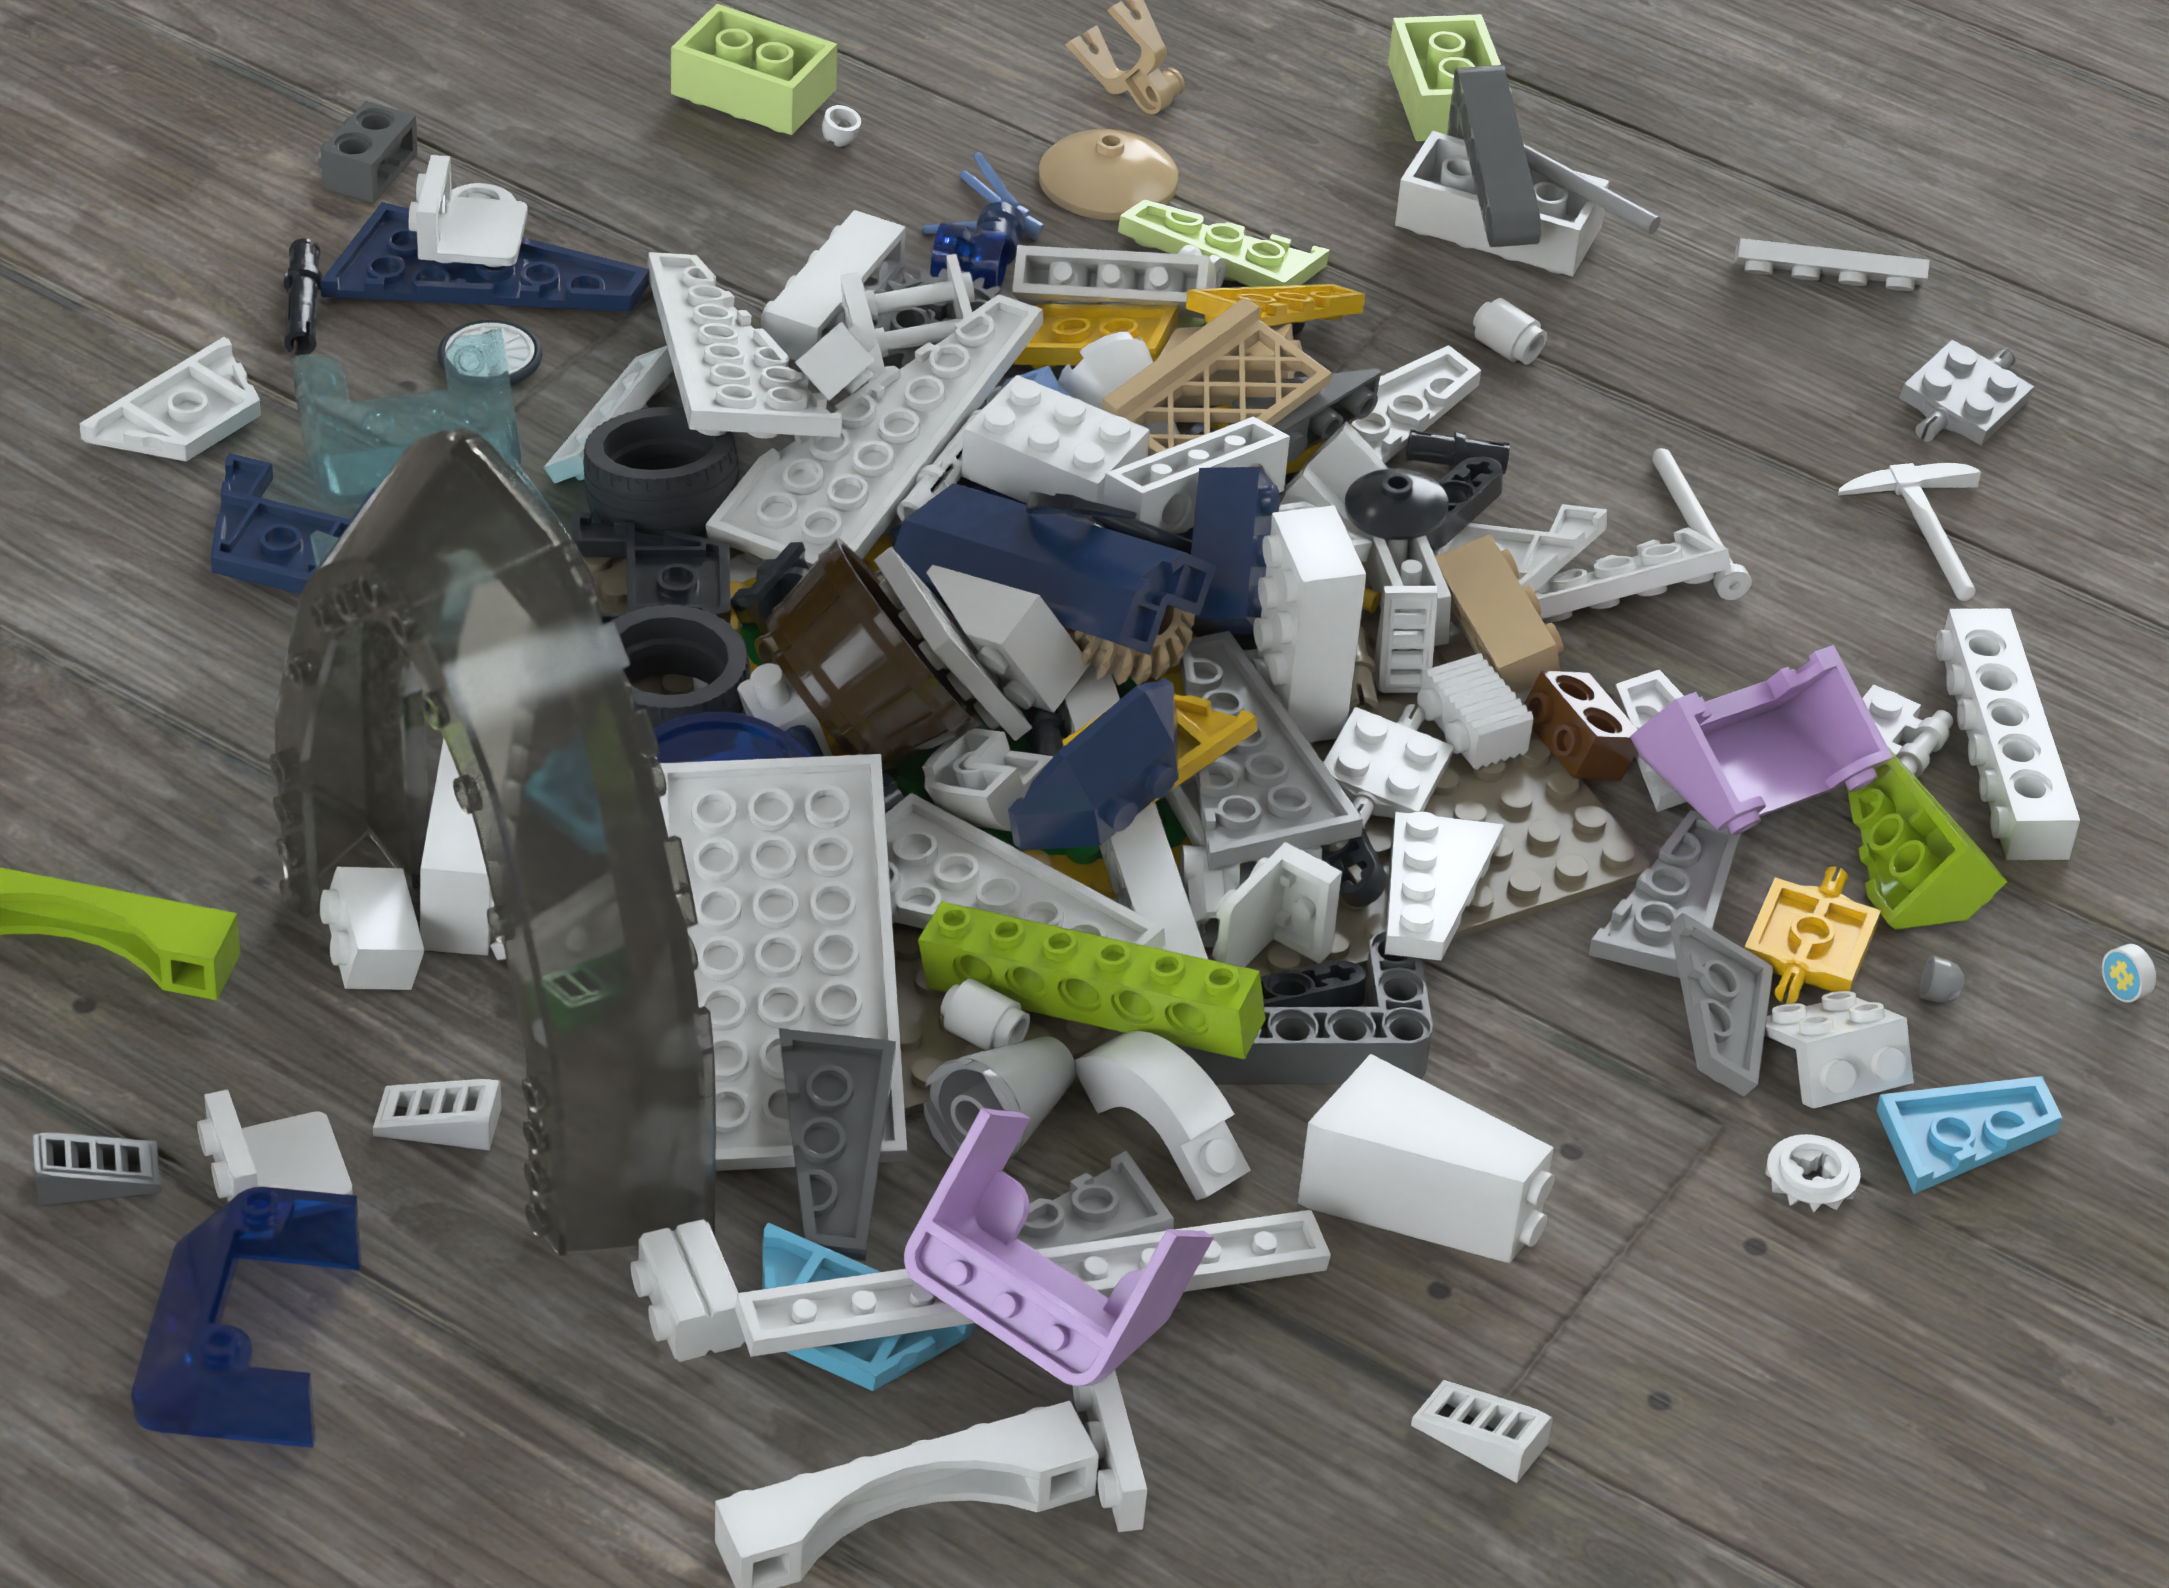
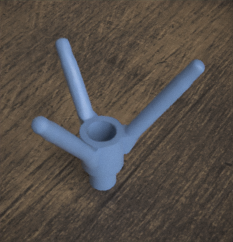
M975 153L973 156L974 160L997 194L966 170L960 173L961 179L990 203L1005 202L1017 207L1025 219L1023 234L1036 240L1041 234L1044 224L1032 218L1030 210L1019 205V202L1009 193L982 153ZM977 221L924 225L922 232L925 235L969 233L975 231Z

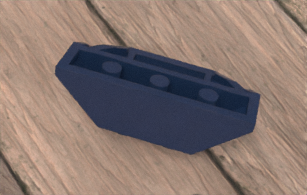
M1164 678L1158 682L1137 685L1054 755L1032 781L1024 799L1022 797L1017 798L1008 809L1013 843L1017 848L1025 851L1101 846L1116 832L1125 830L1133 822L1136 815L1156 798L1165 796L1172 789L1174 783L1179 779L1178 718L1173 683Z

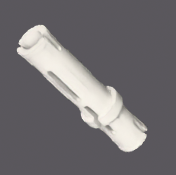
M981 410L973 411L968 417L967 422L947 444L934 463L923 467L918 473L915 487L897 507V514L902 521L951 484H956L959 481L962 471V454L958 459H956V456L963 449L964 427ZM948 466H951L950 470L946 472ZM940 478L941 481L938 483V485L935 487V489L931 492L930 489L933 487V485L936 483V481Z

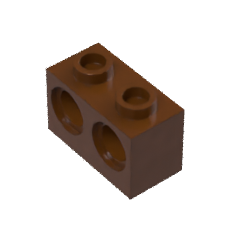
M1541 671L1523 704L1526 705L1528 712H1532V729L1574 779L1622 780L1637 753L1630 736L1638 729L1590 673Z

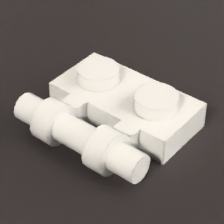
M1873 684L1862 699L1886 745L1917 778L1930 763L1929 755L1931 752L1940 750L1948 740L1953 718L1948 712L1938 710L1932 717L1920 720L1918 719L1920 704ZM1901 741L1907 742V744L1903 746L1898 745Z

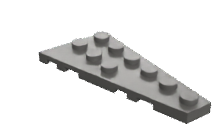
M1230 631L1192 638L1180 659L1184 696L1192 695L1210 700L1212 710L1236 717L1241 709L1249 711L1256 716L1258 730L1195 774L1208 869L1213 870L1270 857L1285 842L1302 850L1360 837L1362 835L1363 818Z

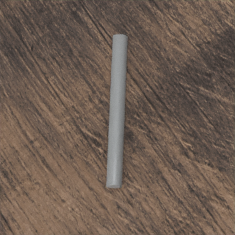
M1524 144L1528 165L1533 171L1649 234H1653L1658 229L1661 221L1660 217Z

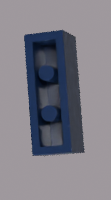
M1261 467L1199 468L1191 555L1217 565L1200 616L1195 615L1194 625L1192 627L1200 635H1211L1230 631L1232 635H1254V621L1256 618H1261L1262 606L1258 594V581L1260 577L1266 576L1267 567L1263 556V538L1270 535L1272 513L1279 512L1280 507L1278 487Z

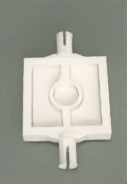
M1409 704L1405 706L1397 723L1355 707L1323 762L1363 818V828H1365V824L1372 814L1394 819L1395 812H1423L1451 760L1454 749L1453 745L1417 731L1425 719V712L1419 706L1413 717L1415 705Z

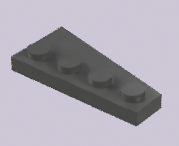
M779 1028V1042L804 1238L850 1259L866 1261L896 1054V1041Z

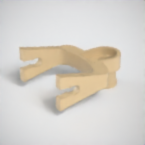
M1125 0L1130 10L1120 1L1107 11L1141 47V57L1131 70L1121 71L1116 67L1097 25L1083 34L1088 45L1093 49L1094 54L1091 53L1088 45L1080 35L1069 41L1065 46L1109 93L1121 94L1128 90L1137 105L1144 112L1153 115L1168 107L1172 103L1173 97L1183 93L1185 82L1182 75L1176 69L1167 68L1161 72L1158 68L1166 58L1167 48L1160 37L1145 1ZM1130 11L1136 16V19L1132 17Z

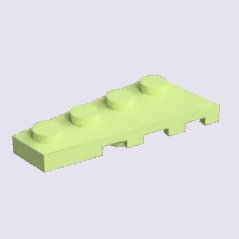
M1148 200L1141 201L1120 216L1118 232L1133 238L1139 245L1158 248L1170 254H1178L1186 245L1195 246L1200 249L1202 255H1217L1224 258L1226 261L1224 280L1238 281L1250 287L1302 285L1324 269L1328 262L1329 249L1313 246L1311 253L1290 248L1291 239L1272 234L1269 241L1245 236L1244 226L1229 222L1226 224H1212L1210 226L1202 224V215Z

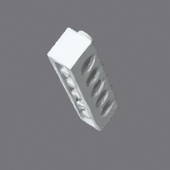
M1949 609L1945 629L1939 630L1936 636V655L1939 661L1945 662L1947 669V691L1949 695H1955L1958 704V726L1960 730H1966L1969 739V762L1972 766H1977L1980 774L1979 792L1981 800L1989 803L1992 835L1994 838L2000 839L2006 860H2069L2080 818L2011 610Z

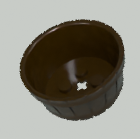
M836 537L824 551L818 554V560L785 599L772 609L773 613L766 620V625L779 648L774 652V657L779 667L813 715L835 741L850 755H857L858 753L862 755L881 754L883 772L891 768L896 769L907 760L955 737L961 738L970 730L982 725V722L970 700L965 701L947 679L946 675L950 672L949 669L945 670L942 668L939 671L936 670L920 650L918 645L925 638L916 639L898 615L903 611V608L897 609L880 588L879 584L881 581L843 540Z

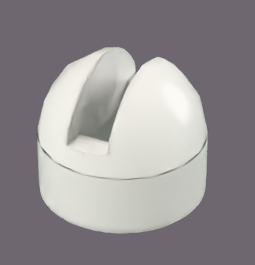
M836 105L828 108L822 122L824 138L827 141L835 142L834 145L837 147L852 143L858 135L861 118L856 111L846 106Z

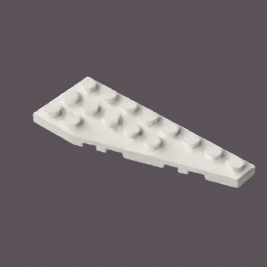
M998 294L954 324L955 332L935 346L928 342L915 351L916 359L903 368L898 369L892 366L835 405V413H840L842 416L840 437L794 435L795 441L778 452L772 448L760 456L706 523L708 539L727 542L729 547L762 559H776L790 542H803L806 549V564L811 568L818 560V554L824 551L838 537L862 560L897 515L898 505L915 487L916 477L921 469L934 463L947 444L967 422L970 414L981 406L1043 325L1042 309Z

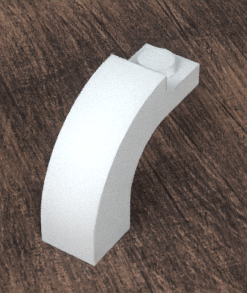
M1131 1031L1114 1037L1074 1060L1076 1074L1097 1113L1099 1114L1114 1107H1126L1145 1118L1165 1142L1196 1201L1210 1196L1251 1171L1225 1123L1226 1119L1235 1115L1227 1100L1207 1073L1175 1044L1150 1032Z

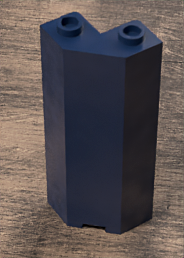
M955 483L951 484L903 520L894 545V551L923 582L934 585L927 571L932 565L1034 593L1040 595L1062 626L1147 655L1151 654L1167 605L1200 616L1217 566L1179 550L1059 514H1028L1025 511V504Z

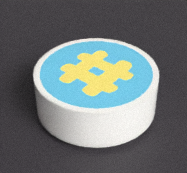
M2126 944L2110 950L2104 956L2102 962L2103 979L2111 994L2118 1000L2130 1003L2144 998L2153 992L2156 985L2155 967L2149 955L2141 947L2134 944Z

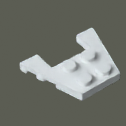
M1562 504L1549 532L1469 523L1448 544L1442 548L1432 550L1434 556H1438L1490 533L1500 551L1508 549L1512 554L1519 571V578L1517 579L1521 586L1524 588L1529 585L1535 592L1606 530L1607 509Z

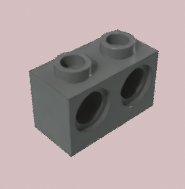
M365 101L352 116L345 119L342 127L329 141H325L320 148L318 165L322 168L323 189L375 203L418 154L416 115Z

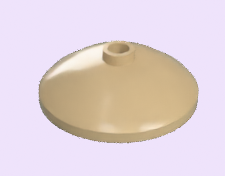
M1092 129L1066 136L1044 153L1039 164V183L1044 193L1065 210L1093 219L1120 220V216L1143 200L1162 205L1168 204L1177 190L1178 170L1170 155L1148 138L1123 130Z

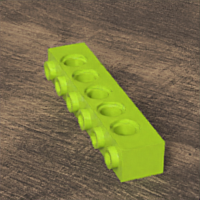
M944 901L940 902L918 939L926 986L938 991L948 992L953 985H961L967 979H974L1019 1002L1022 1010L1124 1033L1131 1031L1150 1032L1173 1044L1245 1060L1265 1021L1259 970Z

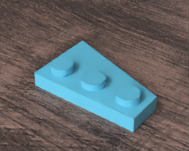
M2043 1076L1880 1094L1876 1110L1913 1194L2057 1134L2062 1120V1116Z

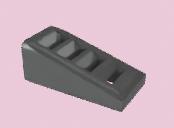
M64 1133L33 1134L34 1170L39 1206L161 1193L157 1141ZM140 1162L141 1173L129 1172L128 1163ZM116 1165V1171L104 1170V1166Z

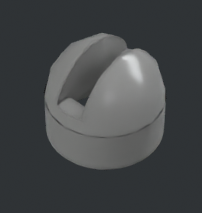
M1931 955L1922 971L1919 985L1920 998L1937 1003L1951 1002L1957 999L1965 985L1963 971L1958 964L1949 959Z

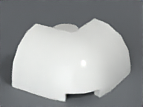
M974 728L961 738L955 737L945 742L929 757L922 767L925 775L924 788L937 807L973 826L1011 831L1008 809L1017 798L1022 797L1024 799L1032 781L1054 756L1011 751L1005 732Z

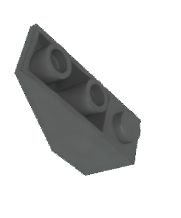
M1374 368L1332 373L1331 384L1272 427L1290 436L1287 461L1296 460L1303 451L1322 440H1328L1346 421L1350 424L1357 419L1366 418L1374 410L1378 402L1377 392L1381 372ZM1309 377L1281 379V383H1304ZM1275 380L1267 381L1266 383H1275ZM1245 397L1246 409H1268L1275 404V397ZM1239 398L1232 402L1231 409H1239Z

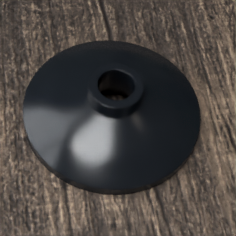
M1382 469L1367 473L1350 485L1345 495V512L1349 520L1357 528L1369 535L1389 540H1408L1425 536L1436 530L1444 522L1448 513V497L1442 486L1425 474L1408 469Z

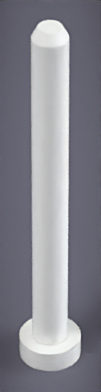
M1663 448L1655 450L1652 461L1689 527L1724 546L1670 451ZM1730 558L1731 568L1715 572L1716 575L1713 583L1721 598L1735 600L1749 591L1752 580L1746 568L1740 564H1734Z

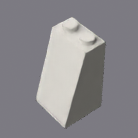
M1370 1054L1308 1122L1298 1204L1315 1211L1510 1263L1525 1245L1529 1247L1534 1246L1545 1229L1547 1215L1543 1214L1542 1210L1555 1180V1176L1549 1173L1554 1147Z

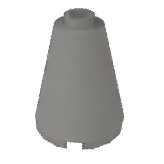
M1048 1036L946 1061L927 1078L925 1087L930 1085V1100L923 1104L924 1116L933 1137L943 1150L954 1159L981 1108L1021 1112L1031 1119L1007 1161L1009 1162L1016 1156L1074 1082L1076 1076L1075 1061L1068 1048L1062 1042Z

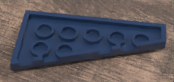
M381 202L322 278L320 286L321 297L631 312L649 286V269L522 237L517 262L511 266L489 267L484 264L440 263L434 260L418 259L417 232L409 230V208Z

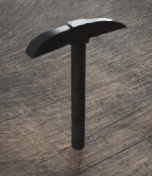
M1034 491L1029 493L1025 508L1028 514L1064 513L1076 518H1085L1105 529L1191 555L1192 540L1135 519L1137 515L1135 512L1087 501L1069 494L1055 493V496Z

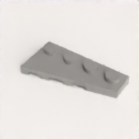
M1690 810L1660 849L1659 858L1651 868L1646 867L1639 876L1633 892L1626 900L1622 899L1613 910L1611 920L1604 929L1600 928L1591 939L1589 955L1680 978L1670 923L1683 912L1713 930L1741 833L1732 835L1729 828L1717 831L1697 811Z

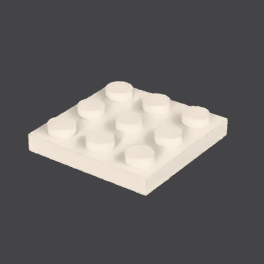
M890 547L874 559L886 578L879 584L880 588L897 609L905 607V610L898 614L900 619L916 639L925 638L918 645L920 650L936 670L939 671L942 668L945 670L949 668L951 670L946 677L965 701L969 698H976L978 700L973 706L984 722L992 730L1001 725L1015 741L1032 729L1019 707L1005 695L1003 691L1005 686L998 675L988 670L978 660V649L965 634L956 618L894 549Z

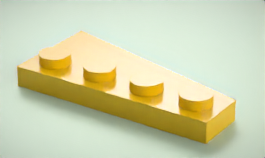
M1334 284L1188 289L1186 309L1204 314V321L1209 323L1238 301L1247 297L1260 307L1259 320L1267 326L1306 322L1314 319L1341 321L1343 315L1363 313L1365 293Z

